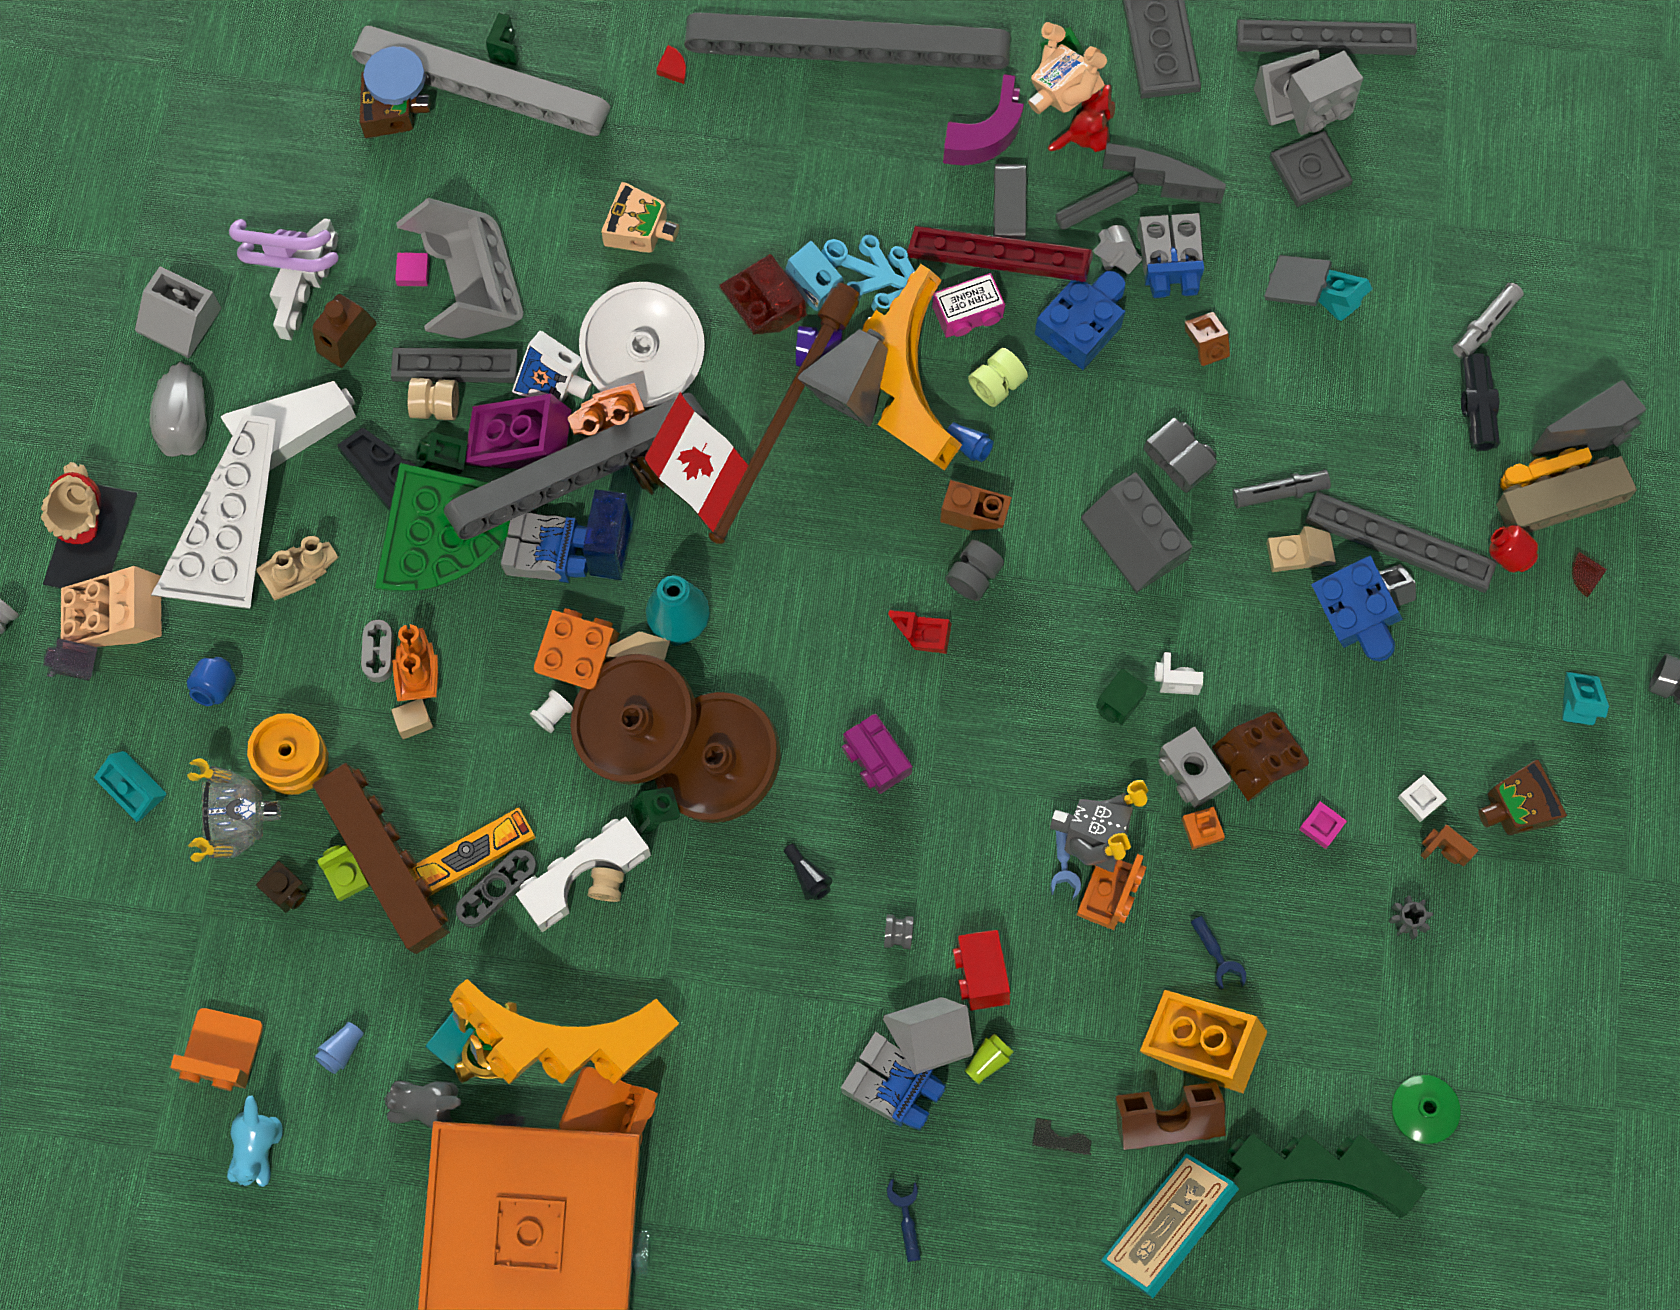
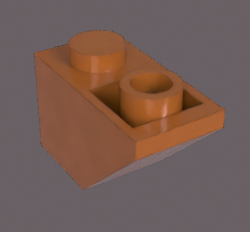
M950 480L941 508L940 522L970 531L1003 528L1012 497Z

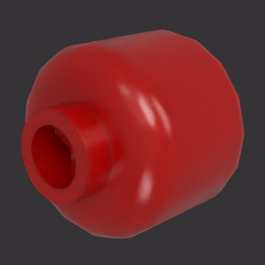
M1521 526L1500 527L1491 536L1490 540L1492 543L1489 553L1506 571L1512 573L1524 572L1536 562L1538 558V544Z

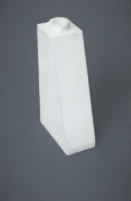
M335 381L226 413L221 416V419L232 436L244 414L276 419L270 471L356 418L351 407L356 403L346 388L340 390Z

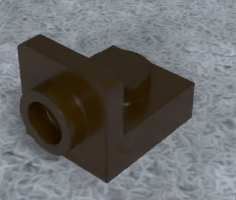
M280 861L256 884L285 913L290 909L298 908L306 899V893L309 890Z

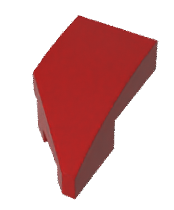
M889 610V617L915 650L947 654L952 625L949 619L918 617L915 612Z

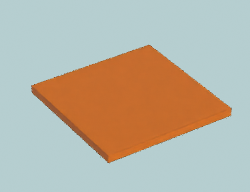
M434 1121L418 1310H629L641 1134Z

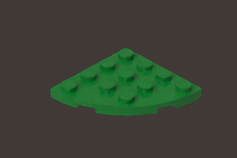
M400 463L374 589L389 592L427 590L455 581L486 561L507 537L510 521L473 538L463 540L458 537L444 514V508L451 500L487 484V482Z

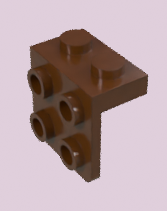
M1269 712L1234 727L1212 746V749L1247 801L1259 796L1274 782L1304 769L1309 764V760L1302 748L1297 744L1284 722L1275 712Z

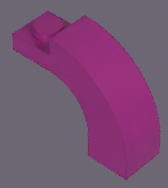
M1003 74L999 106L989 119L976 124L948 122L944 146V164H979L993 159L1010 146L1020 129L1024 104L1018 103L1020 88H1014L1015 76Z

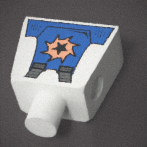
M539 331L528 344L512 392L525 397L551 393L563 403L570 393L584 400L591 389L592 382L577 376L582 362L580 356L546 333Z

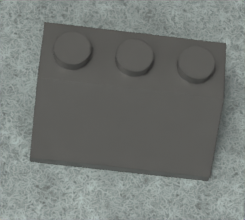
M1137 472L1110 488L1081 516L1083 523L1136 593L1187 561L1193 548Z

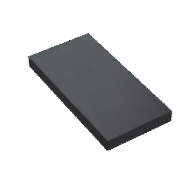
M1122 0L1140 98L1200 92L1201 84L1184 0Z

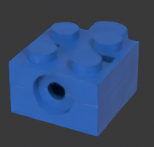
M1106 271L1101 274L1092 286L1087 282L1071 280L1037 318L1035 335L1080 369L1084 370L1122 327L1125 311L1116 303L1124 294L1125 281L1123 277L1114 271Z
M1371 555L1311 584L1343 648L1359 641L1366 656L1373 661H1384L1392 656L1395 651V642L1388 626L1403 619Z

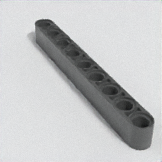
M691 393L682 394L693 410L709 423L708 415L695 396ZM676 398L628 419L623 425H614L451 500L445 506L444 514L460 539H470L628 466V462L633 464L636 462L637 457H645Z

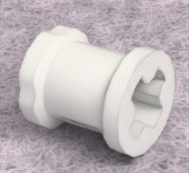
M551 690L549 698L537 711L533 710L530 715L542 728L552 733L555 730L554 725L566 712L571 713L573 707L559 693Z

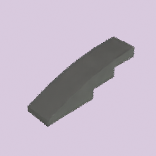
M1111 143L1106 144L1103 169L1133 172L1132 177L1139 184L1162 186L1161 197L1221 204L1226 184L1200 169L1147 150Z

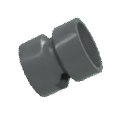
M971 540L960 555L962 562H955L945 579L959 594L968 599L979 601L990 586L988 579H995L1004 565V560L991 547L982 542Z
M1666 653L1653 673L1648 691L1666 699L1673 696L1674 702L1680 705V659Z

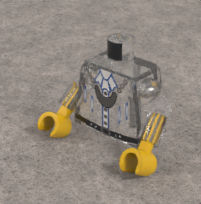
M197 758L189 763L198 766L201 770L200 774L193 772L187 774L190 780L198 781L203 777L207 780V782H202L203 838H195L188 845V847H198L202 852L194 853L190 857L193 862L201 861L206 855L209 858H235L250 848L255 840L263 838V821L281 819L280 802L278 800L263 802L262 793L249 779L231 770L216 766L209 768L208 763L201 758Z

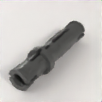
M1326 469L1304 475L1294 473L1290 475V478L1239 489L1235 488L1232 491L1233 500L1236 508L1240 509L1241 507L1292 496L1297 499L1302 498L1306 493L1324 489L1328 490L1331 488V482Z

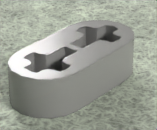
M373 620L363 630L361 666L369 680L377 683L384 682L391 676L393 671L394 633L385 621ZM381 629L386 636L380 638V647H376V642L371 635H376L377 630ZM376 655H379L381 663L385 665V667L379 668V673H374L373 669L370 668V666H374L376 663Z

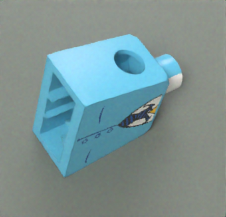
M812 241L808 242L788 259L783 280L815 311L821 309L831 288H836L838 283H843L844 281L839 272Z

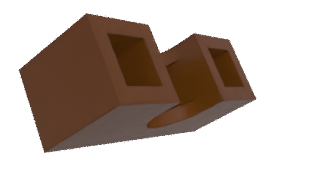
M1217 1082L1183 1086L1182 1102L1176 1108L1169 1111L1155 1109L1149 1091L1115 1096L1117 1130L1124 1150L1226 1136L1225 1103Z

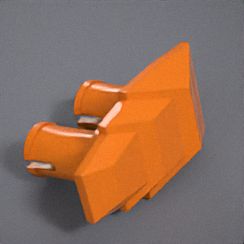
M635 383L593 394V398L581 403V408L567 418L574 435L584 434L591 436L614 425H623L628 419L645 412V408Z
M410 624V629H408L407 625H404L398 632L401 643L400 646L396 647V659L392 660L397 701L437 697L438 655H434L433 644L428 642L423 628H417L415 625Z

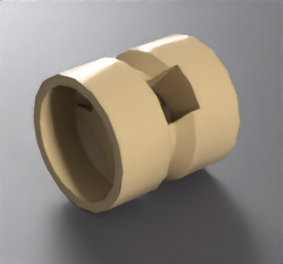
M411 378L408 389V413L410 418L429 419L434 414L438 420H456L459 407L457 380L441 379L436 384H433L431 379Z

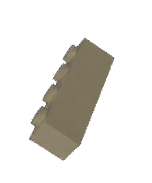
M1622 456L1614 459L1603 457L1594 461L1591 466L1582 469L1580 466H1574L1562 472V475L1553 478L1550 475L1542 476L1533 481L1531 485L1522 487L1521 484L1513 485L1503 491V495L1496 506L1506 528L1518 525L1527 533L1628 502L1637 488Z

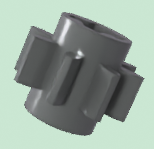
M1407 896L1404 899V906L1397 902L1392 906L1393 911L1397 914L1388 921L1389 923L1396 924L1398 928L1397 936L1402 933H1409L1411 940H1414L1418 935L1417 929L1423 933L1430 929L1425 921L1430 919L1433 913L1426 911L1424 899L1419 903L1412 902L1411 896ZM1408 912L1411 917L1417 918L1415 923H1412L1410 918H1405Z

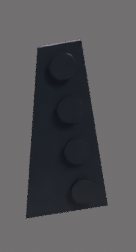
M361 428L337 444L338 450L390 512L399 464L416 465L400 457L386 443L365 428Z

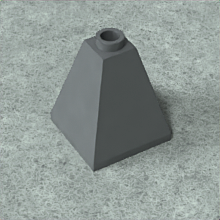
M859 329L804 370L797 379L824 404L870 427L874 418L888 351L887 347L883 344L885 338L872 329H869L867 333Z

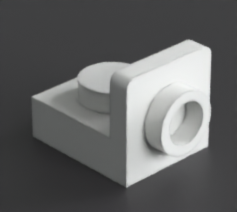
M1164 652L1161 662H1156L1154 673L1155 681L1160 682V693L1199 695L1203 686V672H1195L1193 668L1189 667L1170 670L1171 653Z

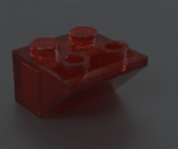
M769 254L719 285L723 294L753 335L781 332L806 317L805 299L772 254Z

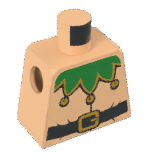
M622 182L601 233L604 246L651 253L654 251L658 238L675 242L679 232V224L666 221V205L663 201Z

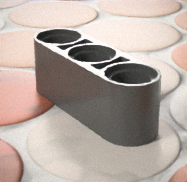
M995 164L993 236L1025 240L1026 165Z

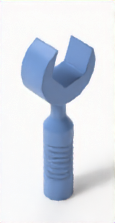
M1056 831L1057 858L1061 862V871L1053 877L1050 890L1053 895L1056 884L1068 882L1075 889L1073 901L1081 890V882L1075 873L1068 871L1067 862L1070 859V854L1064 850L1067 834Z

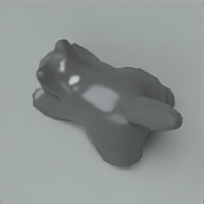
M395 1081L390 1088V1092L384 1098L385 1104L390 1110L387 1113V1119L389 1122L396 1124L408 1121H421L431 1129L434 1121L453 1122L450 1111L461 1104V1100L456 1097L458 1089L454 1083L435 1081L425 1086H419L406 1081Z

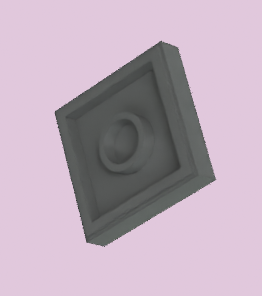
M1325 131L1272 152L1269 157L1296 207L1348 187L1353 181Z

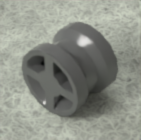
M887 914L884 947L891 948L893 945H901L904 949L911 950L913 916L897 919L894 915Z

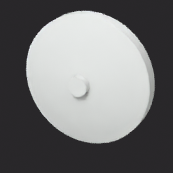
M631 282L607 291L591 306L580 330V358L589 380L600 392L635 383L644 408L656 407L676 398L679 392H685L695 380L704 356V333L694 309L678 293L656 283Z

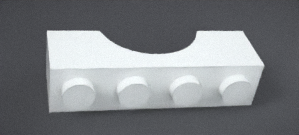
M627 817L620 821L618 819L610 821L602 828L603 833L593 840L591 838L583 840L575 847L574 850L576 852L566 859L564 857L556 859L547 867L548 871L539 878L536 876L531 877L519 887L520 891L516 895L541 932H544L569 914V889L581 873L594 867H609L626 874L651 856L649 847Z

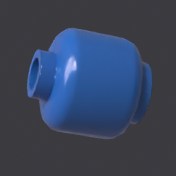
M214 657V659L203 658L198 661L187 679L189 695L194 701L204 706L221 704L235 685L236 676L231 669V664L221 657Z

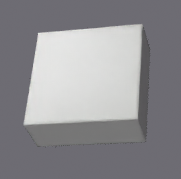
M1425 775L1398 797L1419 822L1424 820L1447 799Z

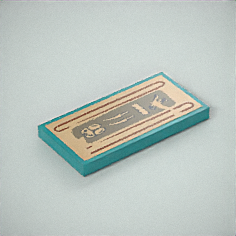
M1186 1153L1103 1257L1102 1263L1153 1299L1239 1188L1228 1178Z

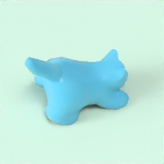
M250 1095L246 1098L244 1112L239 1113L232 1122L230 1134L234 1149L227 1179L230 1182L237 1181L242 1186H248L256 1180L259 1186L264 1187L271 1178L268 1159L269 1149L271 1145L279 1143L283 1135L281 1121L277 1117L268 1118L264 1115H259L256 1100Z

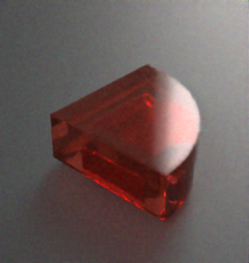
M1579 552L1572 564L1573 581L1578 590L1588 597L1607 569Z

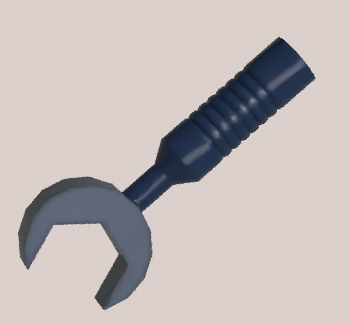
M1202 916L1191 921L1208 953L1214 956L1220 965L1215 973L1217 987L1220 990L1224 988L1222 976L1227 972L1238 975L1241 987H1243L1246 981L1244 967L1235 961L1225 962L1221 955V947Z
M893 1178L887 1187V1197L891 1204L902 1208L903 1220L901 1228L907 1262L919 1261L921 1257L915 1222L910 1217L908 1208L915 1202L918 1188L914 1182L913 1193L900 1198L892 1191Z

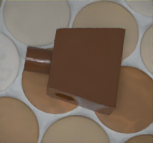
M337 294L332 301L326 304L325 310L313 324L312 330L316 352L342 369L377 323L361 306L345 296Z

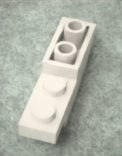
M323 219L307 233L308 237H312L322 230H327L331 234L329 242L316 249L297 250L292 256L294 258L314 260L324 257L331 250L334 251L338 244V233L335 232L331 220ZM330 268L319 272L280 269L273 284L270 297L276 309H278L273 325L281 339L292 340L295 330H299L302 321L301 308L303 303H306L309 299L310 286L320 288L323 277L326 278L328 276Z

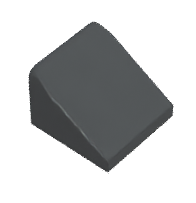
M1401 564L1379 571L1396 607L1416 599V583Z

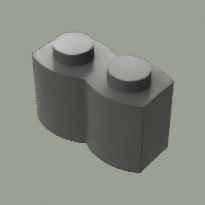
M1173 418L1146 441L1144 451L1182 491L1188 493L1215 469L1217 464L1216 455L1207 444L1202 445L1193 437L1194 432L1187 423L1183 421L1180 423L1177 419Z

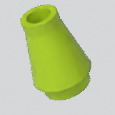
M993 1034L989 1039H984L969 1066L964 1071L977 1084H980L985 1078L1010 1062L1008 1058L1014 1052L996 1034Z

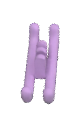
M243 219L236 220L229 229V235L233 240L243 242L238 247L237 256L244 263L304 272H319L332 267L339 260L335 252H330L324 257L314 260L294 258L292 256L297 250H312L329 242L331 234L327 230H322L312 237H308L305 232L287 231L284 229H279L274 234L245 230L247 223ZM254 244L262 245L264 253L252 252Z

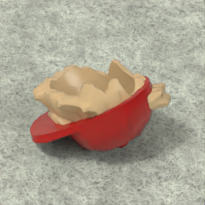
M70 462L64 466V474L60 475L50 485L49 494L42 501L41 510L43 513L41 519L44 521L48 532H53L55 537L71 544H84L91 542L97 535L98 516L101 510V493L96 483L88 476L85 466L79 465L78 467L76 463Z

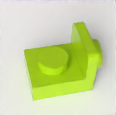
M340 845L333 846L323 853V857L317 860L339 902L369 887L362 870L347 845L343 847Z

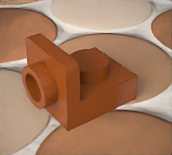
M1214 312L1185 321V331L1198 349V358L1202 366L1230 356L1228 332Z
M1446 824L1440 832L1433 829L1421 844L1426 849L1420 856L1426 860L1438 846L1442 849L1441 853L1448 861L1453 864L1459 863L1464 867L1477 853L1478 849Z

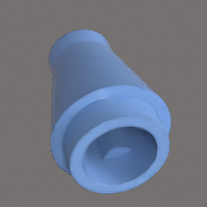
M347 1022L341 1030L317 1048L319 1052L314 1058L328 1071L336 1074L339 1069L344 1070L364 1033L351 1022Z

